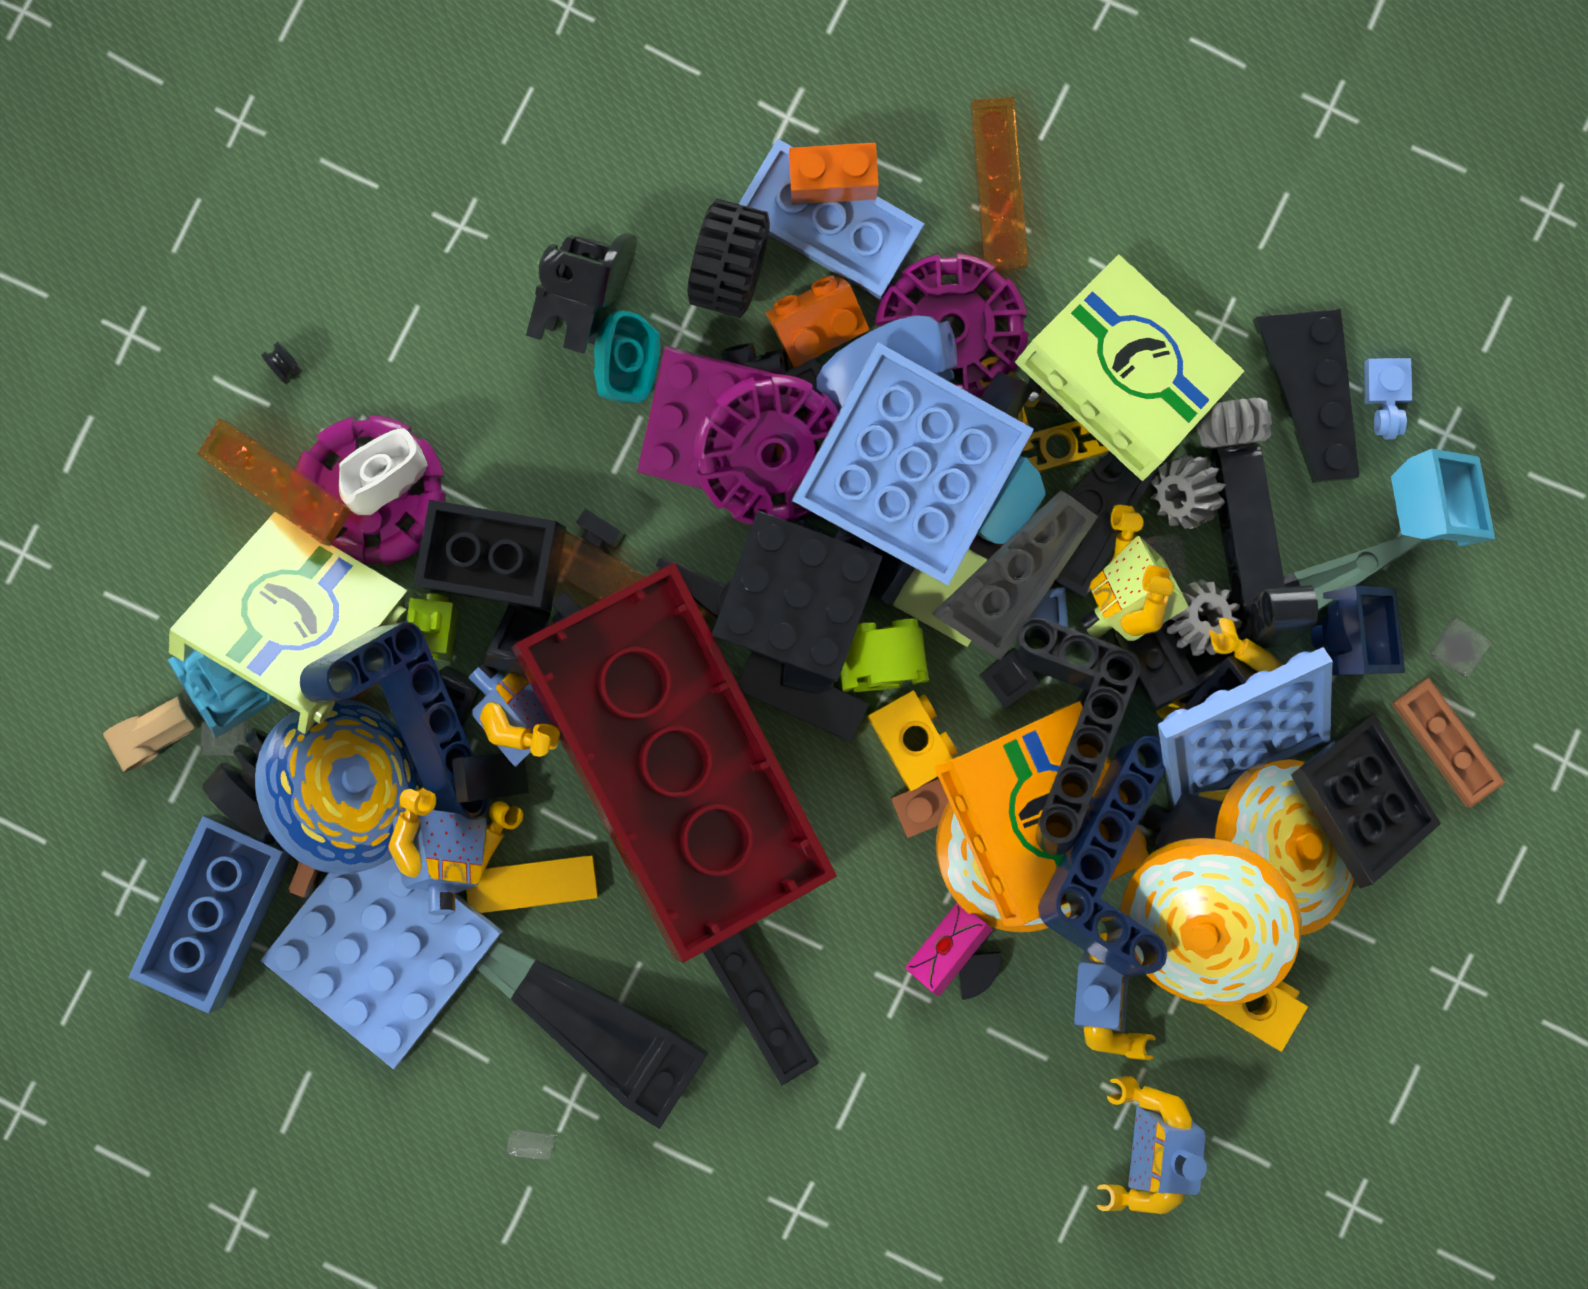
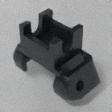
M623 233L614 240L612 245H608L596 240L570 235L563 241L560 249H558L556 244L549 245L539 261L538 276L541 284L536 286V298L526 336L541 340L545 329L555 331L558 319L561 317L567 325L563 347L579 353H586L588 343L595 345L597 332L604 319L607 305L621 295L635 256L637 238L634 235ZM585 252L590 253L594 260L582 257V254Z

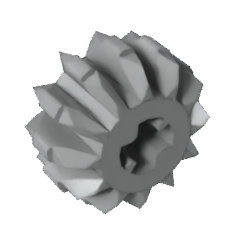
M1261 398L1215 403L1197 423L1201 445L1211 449L1266 441L1271 436V412H1268L1267 401Z
M1187 454L1176 457L1175 460L1165 462L1159 467L1160 475H1157L1151 481L1158 492L1154 493L1150 499L1159 501L1161 505L1157 515H1168L1170 526L1182 525L1184 529H1193L1200 526L1201 523L1204 524L1212 521L1217 516L1216 509L1221 508L1225 503L1218 492L1222 491L1226 485L1217 482L1215 478L1219 468H1208L1207 457L1193 458L1192 455Z
M1193 582L1186 586L1185 592H1181L1189 607L1171 618L1176 623L1167 628V633L1175 634L1179 632L1181 638L1178 640L1177 647L1184 648L1191 643L1193 655L1199 656L1204 653L1205 649L1209 654L1214 655L1217 652L1213 648L1208 631L1212 630L1217 634H1223L1219 624V619L1221 618L1232 620L1236 630L1239 629L1243 622L1232 617V614L1240 609V605L1237 603L1229 605L1226 600L1229 597L1230 590L1224 589L1216 594L1214 582H1207L1202 588L1198 583ZM1198 615H1206L1208 621L1201 622L1198 618Z

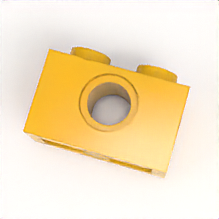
M913 690L867 716L909 791H913L938 777L934 766L952 759V757L958 754L946 731L939 735L931 719L937 717L925 694L917 697ZM911 726H918L926 733V744L919 751L909 750L903 742V735Z
M1283 981L1270 992L1263 995L1264 1000L1261 1007L1254 1011H1248L1246 1003L1229 1006L1205 1005L1281 1052L1308 1006L1296 1000L1300 992Z

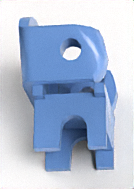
M912 316L892 321L863 335L838 351L822 367L816 381L817 389L822 394L825 393L841 409L876 343L886 346L941 378L950 381L954 379L953 370L951 369L958 366L956 343L952 328L948 321L939 323L930 316Z

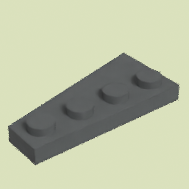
M1059 491L932 614L1001 660L1017 637L1021 625L1030 618L1098 516L1069 494Z

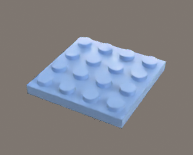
M876 343L792 501L936 580L949 585L1034 429L886 346Z
M1324 647L1311 653H1299L1293 656L1286 665L1271 672H1258L1251 676L1245 684L1230 691H1217L1210 695L1204 703L1189 710H1176L1158 724L1163 765L1166 768L1164 774L1167 797L1172 808L1175 807L1182 794L1197 795L1200 792L1229 789L1238 777L1259 763L1291 760L1330 742L1333 661Z
M391 858L381 865L358 873H328L260 961L392 1069H395L483 959L503 931L456 893L455 913L449 915L429 914L428 891L407 889L402 884L400 870L394 859Z

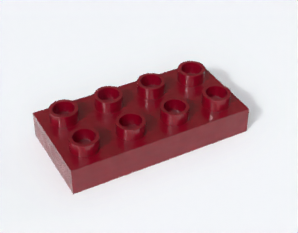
M674 562L523 639L511 648L548 719L553 726L560 730L559 740L675 960L684 963L834 879L837 875L716 641L711 637L712 634Z

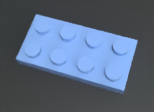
M777 139L739 204L768 212L770 236L881 300L921 233L924 223L878 196L876 200L791 205L789 148L793 147Z

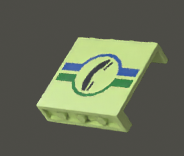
M1119 254L1032 340L1015 361L1023 371L1141 481L1148 477L1169 456L1244 372L1228 354L1219 348L1197 325L1191 322L1167 297L1162 295Z
M274 512L171 627L169 633V653L184 662L194 650H197L300 712L298 730L306 734L315 722L322 724L327 719L334 707L335 701L315 703L306 699L301 692L299 684L302 670L313 661L375 627L403 623L408 612L404 608L407 590L277 512Z

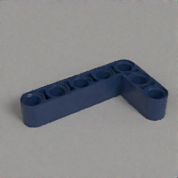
M403 622L375 627L313 661L302 670L299 681L301 692L306 699L315 703L346 700L380 682L423 786L436 796L434 810L461 814L465 818L472 820L480 819L488 812L490 799L457 803L452 759L472 757L474 755L425 637L417 625L411 622Z
M1155 736L1139 738L1120 747L1116 752L1087 809L1074 845L1063 855L1038 906L1039 916L1047 927L1127 977L1155 973L1165 965L1167 959L1166 945L1158 935L1101 899L1166 769L1163 765L1160 739ZM1138 751L1143 754L1146 760L1145 767L1140 764L1137 758ZM1119 787L1125 790L1127 794V804L1119 796ZM1100 823H1102L1109 832L1108 841H1106L1100 834ZM1081 860L1088 864L1090 869L1089 879L1080 870ZM1062 897L1071 906L1070 917H1067L1061 910L1060 903ZM1099 921L1107 929L1106 941L1098 933ZM1136 945L1143 952L1144 959L1142 965L1135 957Z

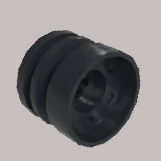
M252 728L245 736L246 742L251 748L245 745H237L233 749L234 755L243 769L227 762H222L204 781L202 787L208 798L230 820L258 840L271 844L276 839L264 822L255 789L256 764L268 734L258 728Z

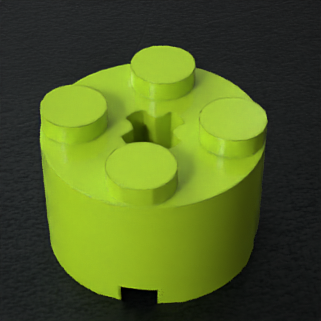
M918 619L893 621L892 626L883 627L879 630H876V623L858 624L841 671L843 692H848L854 689V692H868L900 688L903 681L912 680L913 685L929 681L923 630L918 627Z

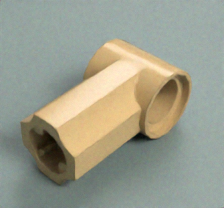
M175 697L141 717L135 716L106 730L103 736L122 771L125 773L150 762L159 755V750L177 742L199 728L196 722L197 719L190 706L185 703L182 697Z

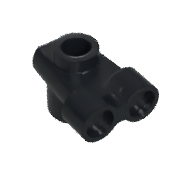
M745 343L720 351L724 361L774 374L785 375V372L789 370L784 349L756 356L754 344Z

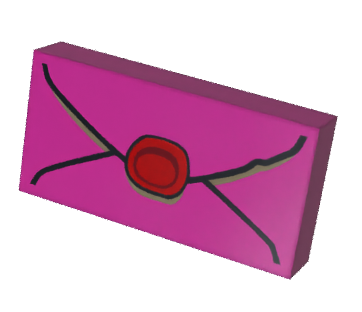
M956 903L906 965L905 969L932 993L940 997L993 929L974 913L968 914Z

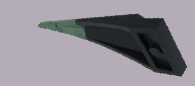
M1404 535L1335 560L1285 575V587L1311 585L1315 590L1318 600V611H1320L1333 600L1324 599V592L1359 585L1426 539ZM1231 592L1226 600L1229 605L1233 604ZM1198 615V618L1201 622L1208 621L1206 615ZM1172 619L1164 622L1158 631L1147 633L1135 641H1128L1119 632L1114 633V640L1117 645L1134 653L1139 660L1140 671L1137 680L1155 711L1192 693L1195 694L1228 656L1234 655L1235 652L1211 655L1205 649L1204 653L1196 656L1192 654L1191 643L1184 648L1177 647L1178 640L1181 638L1179 632L1175 634L1167 633V628L1176 623Z
M498 940L475 967L562 1046L624 1107L658 1129L661 1128L708 1055L707 1051L673 1030L672 1026Z

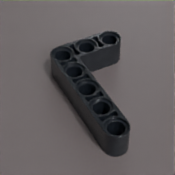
M1257 443L1213 448L1210 466L1219 468L1215 478L1217 482L1226 485L1222 491L1218 492L1225 503L1217 510L1233 603L1240 605V609L1235 612V618L1243 622L1241 627L1237 629L1239 639L1242 641L1249 639L1263 649L1290 646L1316 624L1318 619V600L1315 590L1311 585L1285 587L1261 448Z
M1032 618L1025 621L1018 631L1015 655L1019 663L1028 669L1089 691L1036 830L1035 837L1039 847L1044 852L1057 856L1068 852L1075 843L1136 684L1140 664L1134 653L1127 649L1046 619ZM1037 638L1042 640L1046 647L1038 650L1032 649L1025 641ZM1077 653L1084 656L1087 662L1082 665H1076L1069 662L1066 656ZM1114 668L1121 669L1127 674L1128 678L1121 681L1115 680L1110 677L1107 671ZM1097 706L1107 707L1113 713V717L1109 719L1099 718L1092 709ZM1084 744L1091 745L1096 748L1099 755L1095 758H1086L1078 752L1077 747ZM1067 783L1077 784L1082 788L1084 795L1078 798L1069 797L1063 792L1061 786ZM1053 822L1061 823L1068 829L1069 835L1063 838L1053 837L1047 831L1046 826Z

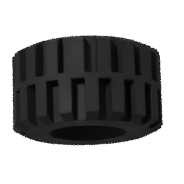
M718 198L711 204L704 217L692 259L687 288L690 305L738 318L743 316L751 303L766 250L770 229L768 212Z

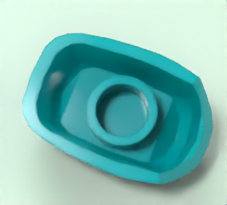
M621 310L605 317L598 329L594 346V377L598 396L625 404L639 403L649 396L655 380L660 356V332L636 313Z

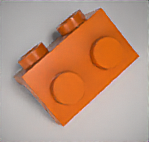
M841 276L823 277L811 285L812 289L799 296L789 295L779 299L774 303V308L765 313L768 321L777 333L790 364L794 368L870 330L851 285Z

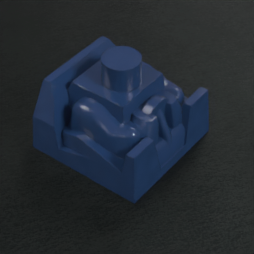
M1352 586L1323 593L1324 599L1333 600L1328 607V617L1321 618L1322 624L1315 625L1312 628L1311 639L1316 650L1324 647L1332 659V676L1405 673L1396 588Z

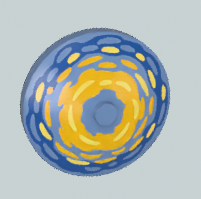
M350 699L335 701L334 707L327 719L322 724L315 722L306 734L298 730L300 712L295 710L282 718L268 734L262 745L255 773V789L259 809L265 824L276 841L285 851L301 863L313 869L333 874L362 872L393 858L388 848L394 831L393 818L406 810L400 804V795L406 789H413L419 792L423 788V783L397 725L377 709Z

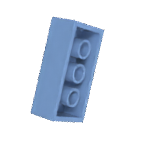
M219 814L202 816L129 978L208 1014L222 1008L292 856L277 841L271 844L260 841L228 818Z

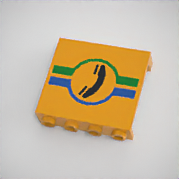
M1080 701L1059 708L1046 717L966 754L934 766L1005 928L1025 925L1040 917L1038 909L1040 899L1064 855L1056 856L1044 852L1037 844L1035 836L1041 813L1083 709ZM1084 744L1077 747L1078 752L1086 758H1095L1099 755L1096 748L1091 745ZM1109 757L1106 759L1092 799L1111 764ZM1067 783L1061 786L1063 792L1069 797L1078 798L1084 795L1082 788L1077 784ZM1118 789L1121 800L1127 804L1128 799L1125 793ZM1053 822L1046 826L1047 831L1053 837L1063 838L1069 835L1068 829L1061 823ZM1100 823V834L1106 841H1108L1109 832L1107 828L1102 823ZM1137 827L1109 882L1137 868L1149 856L1146 839ZM1081 860L1080 870L1089 879L1090 869L1088 864ZM1063 897L1060 903L1061 906L1068 903V901Z

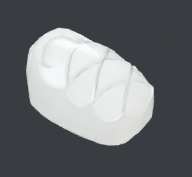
M396 429L370 441L351 453L339 463V494L342 501L357 515H372L385 504L401 497L423 476L428 466L420 446L407 430Z

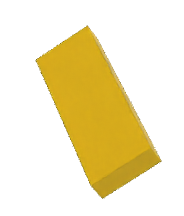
M594 854L485 868L479 884L466 889L468 904L480 913L598 898Z

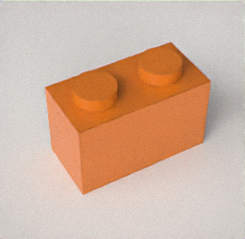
M876 143L789 148L791 205L876 200L879 186Z

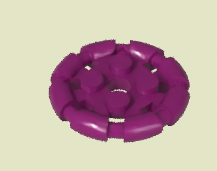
M956 253V257L940 258V254L908 266L901 272L902 278L894 286L889 285L879 303L875 325L881 327L892 321L912 316H930L939 323L949 317L959 319L964 325V332L960 337L955 338L958 366L951 370L953 372L962 371L963 383H954V385L979 399L989 386L987 385L983 388L979 380L982 379L984 383L991 382L997 372L1006 375L1010 371L1015 373L1019 367L1015 361L1026 349L1029 333L1024 330V318L1028 317L1026 306L1020 292L1011 279L1005 280L995 271L997 267L988 261L961 253ZM957 274L958 284L941 285V275ZM983 284L994 292L986 302L975 293ZM914 288L919 289L925 294L917 305L907 298ZM994 319L1007 320V332H995ZM988 351L998 358L989 370L980 363Z
M770 374L769 379L755 381L751 377L724 391L715 400L718 404L709 416L704 414L697 430L694 444V457L699 459L700 466L696 474L703 491L718 509L724 507L730 511L733 519L750 525L753 524L758 510L783 520H790L791 523L812 514V511L793 502L792 499L819 451H815L814 440L826 438L839 414V410L834 402L825 393L819 395L812 389L813 385L797 377L782 374ZM773 396L774 408L770 406L759 408V398ZM802 404L810 409L804 421L795 415ZM731 415L741 421L733 433L723 427ZM774 442L782 444L784 451L778 461L767 463L762 460V450L766 445ZM727 455L730 466L719 468L716 457ZM741 484L750 491L747 496L742 498L735 494ZM785 492V503L772 505L770 494Z
M370 415L368 420L356 421L354 417L330 425L315 436L319 440L309 452L303 451L294 471L292 491H296L297 506H293L299 526L367 567L369 564L382 563L386 567L405 560L416 553L421 547L420 543L422 542L429 500L445 502L446 493L442 492L441 478L444 477V472L437 454L425 438L418 439L411 433L412 428L392 418ZM392 430H407L420 446L427 461L426 471L419 479L424 480L425 493L412 496L411 487L401 497L385 504L372 515H357L352 512L342 501L339 494V463L359 449L358 438L372 437V440ZM331 451L341 457L332 470L322 464ZM324 489L323 496L327 504L315 505L313 490ZM410 514L416 522L406 533L398 526ZM337 521L347 528L345 533L339 538L329 531ZM380 533V546L368 547L367 534L374 535Z

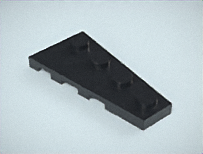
M1341 309L1258 316L1254 318V326L1257 334L1261 335L1267 351L1265 353L1270 369L1274 370L1282 392L1280 394L1281 399L1295 427L1294 434L1312 483L1358 478L1359 468Z
M1109 451L1069 493L1071 497L1097 515L1098 518L1054 583L1082 599L1087 597L1091 590V581L1101 572L1115 547L1117 534L1122 532V530H1115L1111 526V513L1114 506L1127 505L1136 509L1159 466L1141 481Z

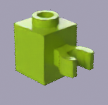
M423 594V599L410 598L406 622L414 623L420 628L434 660L452 662L459 617L458 609L454 603L449 602L448 597L439 594Z

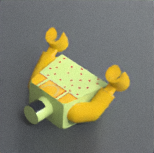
M1115 505L1111 513V526L1115 530H1122V532L1116 536L1114 557L1109 565L1090 584V589L1098 607L1081 619V622L1087 632L1094 638L1099 639L1110 629L1114 628L1128 641H1135L1147 633L1158 631L1164 622L1184 611L1189 606L1164 558L1140 536L1134 534V532H1139L1143 527L1142 516L1136 513L1132 506Z

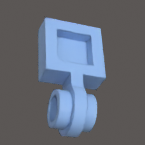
M1411 358L1367 359L1364 361L1365 404H1382V410H1376L1374 431L1376 435H1382L1385 440H1394L1397 435H1404L1406 431L1405 410H1398L1395 403H1409L1412 401Z

